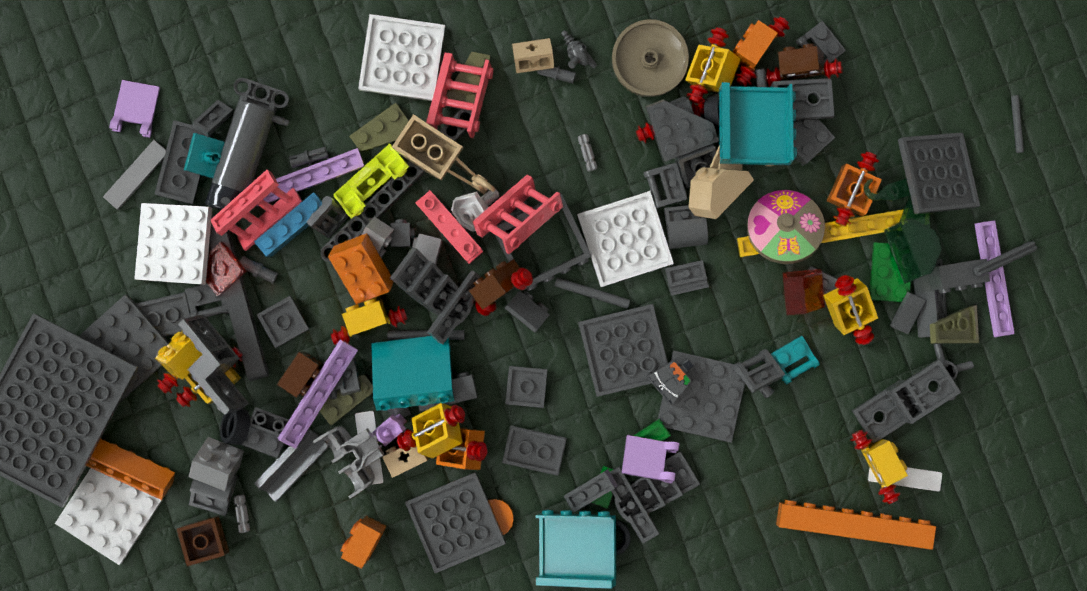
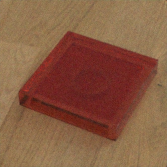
M220 242L208 253L206 283L216 296H221L246 272V269L224 242Z

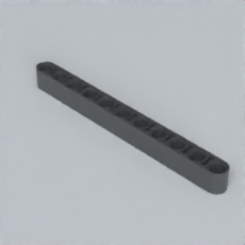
M462 109L453 118L461 119L464 114L471 116L472 111ZM445 125L440 132L457 142L467 132V128ZM450 128L458 130L457 134L453 137L447 135V131ZM409 161L407 163L409 166L407 171L410 168L417 169V174L414 177H408L406 172L400 178L397 177L395 180L392 178L366 204L363 212L358 216H354L321 249L322 259L331 263L326 257L327 250L340 244L339 240L343 235H347L349 240L361 236L365 227L373 219L368 218L366 214L370 208L376 210L374 217L380 219L426 172ZM398 181L403 182V188L400 191H395L393 188L394 184ZM388 195L390 198L389 202L381 204V196ZM361 222L362 229L355 232L353 230L354 223Z

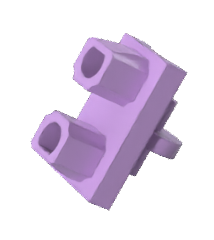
M392 414L372 433L375 434L378 442L387 446L398 434L406 429L403 425L407 421L401 414L397 416Z

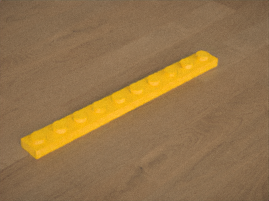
M914 208L851 218L849 219L851 225L847 224L846 227L836 224L835 221L825 223V232L821 243L929 225L928 213L915 214ZM748 236L737 238L740 257L759 254L753 248Z

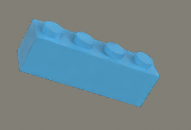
M313 192L255 240V244L266 257L271 258L309 226L306 221L322 205V200Z

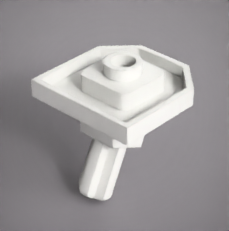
M495 189L494 192L489 190L482 197L477 192L456 197L453 200L451 211L462 227L474 232L476 230L473 221L488 209L492 202L499 198V192Z

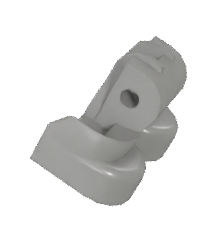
M335 427L313 440L314 443L324 440L330 446L334 454L332 463L350 452H353L357 458L353 463L338 471L339 474L342 472L347 474L354 484L355 492L349 495V498L354 497L373 484L375 476L369 464L384 455L381 449L382 445L379 446L374 438L375 434H372L368 428L352 438L343 427Z

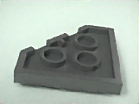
M665 100L645 106L664 162L719 141L712 122Z

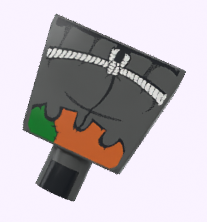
M688 359L679 366L672 360L646 377L665 400L672 405L691 383L687 374L695 367Z

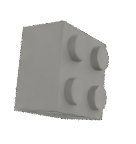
M208 437L192 460L189 477L225 491L240 468L244 451Z

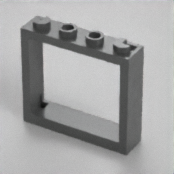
M561 193L562 210L583 253L533 277L532 284L526 287L527 291L536 288L537 283L541 281L545 283L554 279V275L559 272L564 274L572 269L571 266L577 263L578 265L585 264L589 261L588 258L591 257L589 249ZM540 202L532 206V208L537 210L543 203ZM522 211L513 217L523 222L530 215ZM505 220L496 225L503 231L514 227ZM496 236L508 262L513 260L511 253H506L503 240Z

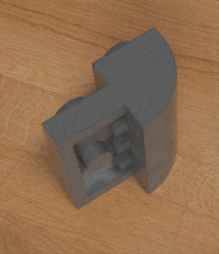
M689 205L664 208L669 249L708 244V229L705 217L694 216L689 209Z
M255 407L250 419L248 435L241 445L278 459L284 443L278 437L289 420Z
M238 476L233 477L225 491L193 479L190 488L189 505L226 516Z

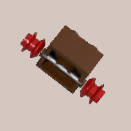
M814 44L803 45V48L800 49L786 47L783 48V51L778 52L780 70L776 67L775 71L771 72L767 68L766 80L768 86L771 87L773 81H782L784 79L794 80L826 75L830 79L833 74H836L839 78V73L843 72L841 61L838 62L837 58H835L834 63H830L828 59L824 63L823 51L814 46Z
M514 259L508 263L503 261L496 266L497 270L493 268L484 275L485 279L482 276L473 283L475 287L469 290V292L476 300L475 306L481 315L488 316L491 312L495 311V301L512 288L516 287L517 289L524 290L532 284V274L527 269L520 268Z

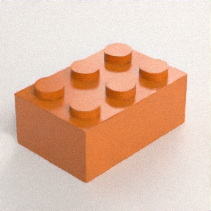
M367 233L333 246L328 258L355 304L390 292L394 281L390 279L391 274Z
M368 516L363 519L360 518L350 531L352 535L345 541L340 550L343 552L341 558L362 569L369 561L387 526Z

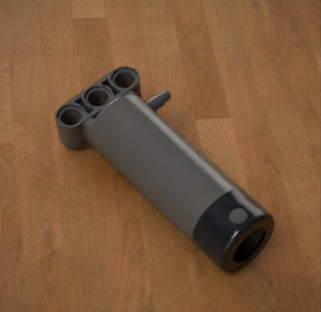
M239 78L235 81L234 91L240 97L205 205L222 210L254 181L272 123L286 126L289 124V120L275 115L277 109L282 110L288 105L289 98L284 91L246 78ZM238 84H247L248 90L246 92H239L237 90ZM263 89L267 92V96L259 99L256 96V91ZM276 96H283L285 103L277 105L274 101Z

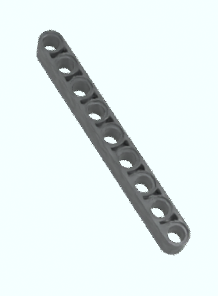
M211 223L209 243L239 350L243 354L241 357L246 375L250 382L269 377L268 366L240 267H238L239 264L230 232L228 230L221 236L216 232Z

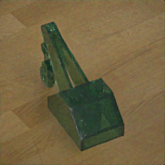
M907 178L886 185L879 193H872L870 191L869 185L873 182V179L867 180L864 184V193L870 200L895 201L909 196L900 221L884 230L904 284L931 274L942 250L940 239L936 235L935 230L930 228V213H914Z

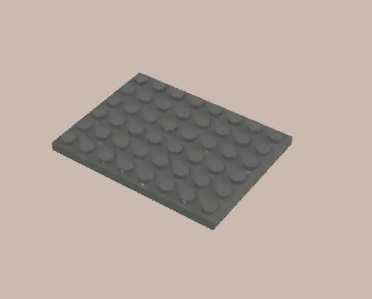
M33 313L0 373V476L61 508L64 507L139 367Z

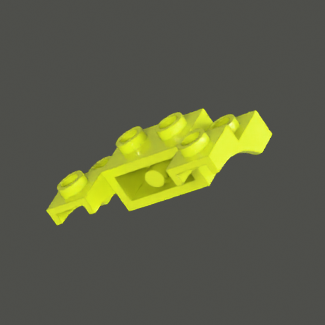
M388 144L333 195L346 214L352 219L363 212L366 206L363 202L364 200L371 197L391 176L394 180L397 177H402L407 172L409 166L399 153L392 148V145Z

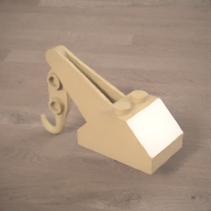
M413 114L392 146L395 151L441 181L448 172L482 194H485L488 189L492 192L495 191V188L479 174L476 175L458 158L463 150L461 145ZM453 163L469 175L472 182L449 170Z
M719 145L710 168L703 167L699 169L691 180L689 209L694 216L717 219L754 179L748 171H742V164H720Z

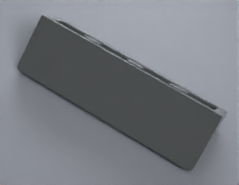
M942 259L912 262L915 295L926 300L917 316L918 337H930V324L947 317L945 293H939V290L931 291L927 269L943 265Z
M309 428L297 448L289 446L254 484L258 489L266 491L277 502L329 448V445L324 440L314 443L313 440L320 437V435Z

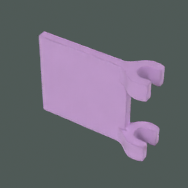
M122 80L114 116L109 128L114 132H121L122 121L142 124L140 134L143 137L150 138L160 87Z
M627 435L622 474L673 483L675 473L664 472L666 451L676 454L679 443Z

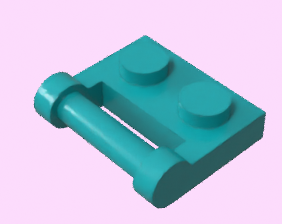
M799 336L770 353L785 373L782 379L786 385L792 382L791 380L798 375L820 365L803 336ZM807 356L809 361L786 373L784 368Z

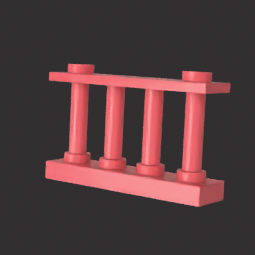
M445 52L426 123L436 130L438 125L441 124L467 128L470 138H474L475 132H478L480 127V121L478 120L488 81L493 77L494 69L491 67L490 61L485 60L483 68L458 64L453 54ZM459 71L481 75L479 86L452 81V72ZM457 89L477 94L475 102L470 103L448 99L446 96L447 91ZM449 106L471 110L472 113L470 121L445 117L442 114V110Z
M266 170L210 221L219 235H224L228 230L238 235L237 238L243 249L247 251L255 244V240L298 206L302 200L294 188L287 193L278 188L279 184L272 172ZM271 192L281 198L273 206L263 200ZM256 205L266 210L259 218L249 212ZM242 218L252 223L246 230L235 225Z
M526 175L473 221L476 233L482 238L488 232L495 234L503 240L506 253L510 254L554 214L560 211L563 207L560 193L556 192L550 198L536 191L533 178ZM531 196L543 204L535 210L523 202ZM518 208L530 216L522 222L510 215V213ZM505 220L516 228L508 234L496 225Z
M430 190L416 202L418 207L468 264L483 253L481 247Z

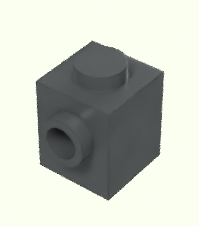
M395 220V223H390L391 228L394 229L391 234L393 238L391 247H412V239L415 238V227L407 223V220Z

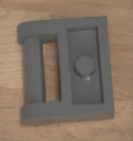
M823 21L795 42L803 48V45L809 44L807 40L810 38L814 45L823 51L826 58L824 63L827 59L831 63L846 51Z
M677 162L643 172L644 177L648 180L656 209L687 200ZM658 174L660 175L667 198L662 201L654 177Z
M326 196L322 200V205L317 211L312 213L306 222L313 229L330 238L349 216L342 207L335 203L333 198ZM330 210L337 213L335 218L328 214Z
M220 280L185 289L191 317L203 314L205 317L222 313L225 315L229 314ZM222 301V306L198 312L197 306Z
M766 349L742 363L738 362L733 365L735 373L740 375L752 393L780 380L785 375ZM761 361L766 362L749 372L746 370Z

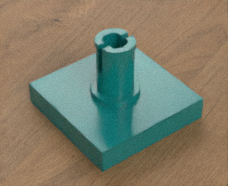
M193 133L184 170L213 179L225 142Z

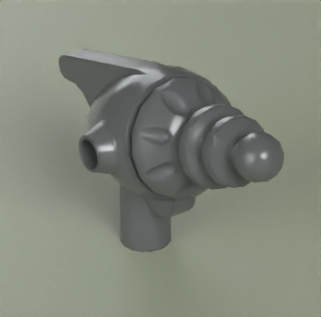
M562 31L561 34L565 37L563 40L566 41L565 45L568 44V57L571 59L568 66L574 68L577 64L590 65L592 68H595L597 64L587 52L586 46L581 41H575L574 37L571 38L572 35H568L567 31Z

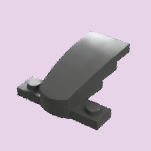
M413 247L390 277L408 295L438 316L427 333L440 344H444L455 327L462 323L469 315L475 300L469 290L475 287L473 283L481 278L476 272L471 271L458 288L448 275L443 274L432 261H429L417 248Z
M681 450L665 459L664 472L675 473L673 483L645 477H638L630 483L626 475L622 474L620 466L610 471L618 484L616 488L611 490L615 497L618 512L627 522L631 523L642 543L660 533L648 513L665 506L667 503L700 485L699 480Z

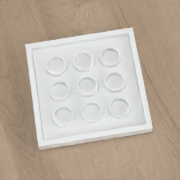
M369 14L358 90L432 101L438 80L445 25Z
M650 191L577 214L600 287L674 264Z
M141 203L135 279L205 285L212 208Z
M90 468L55 524L113 562L121 565L163 500Z

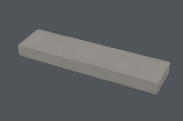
M153 140L103 198L119 210L164 160L166 150Z

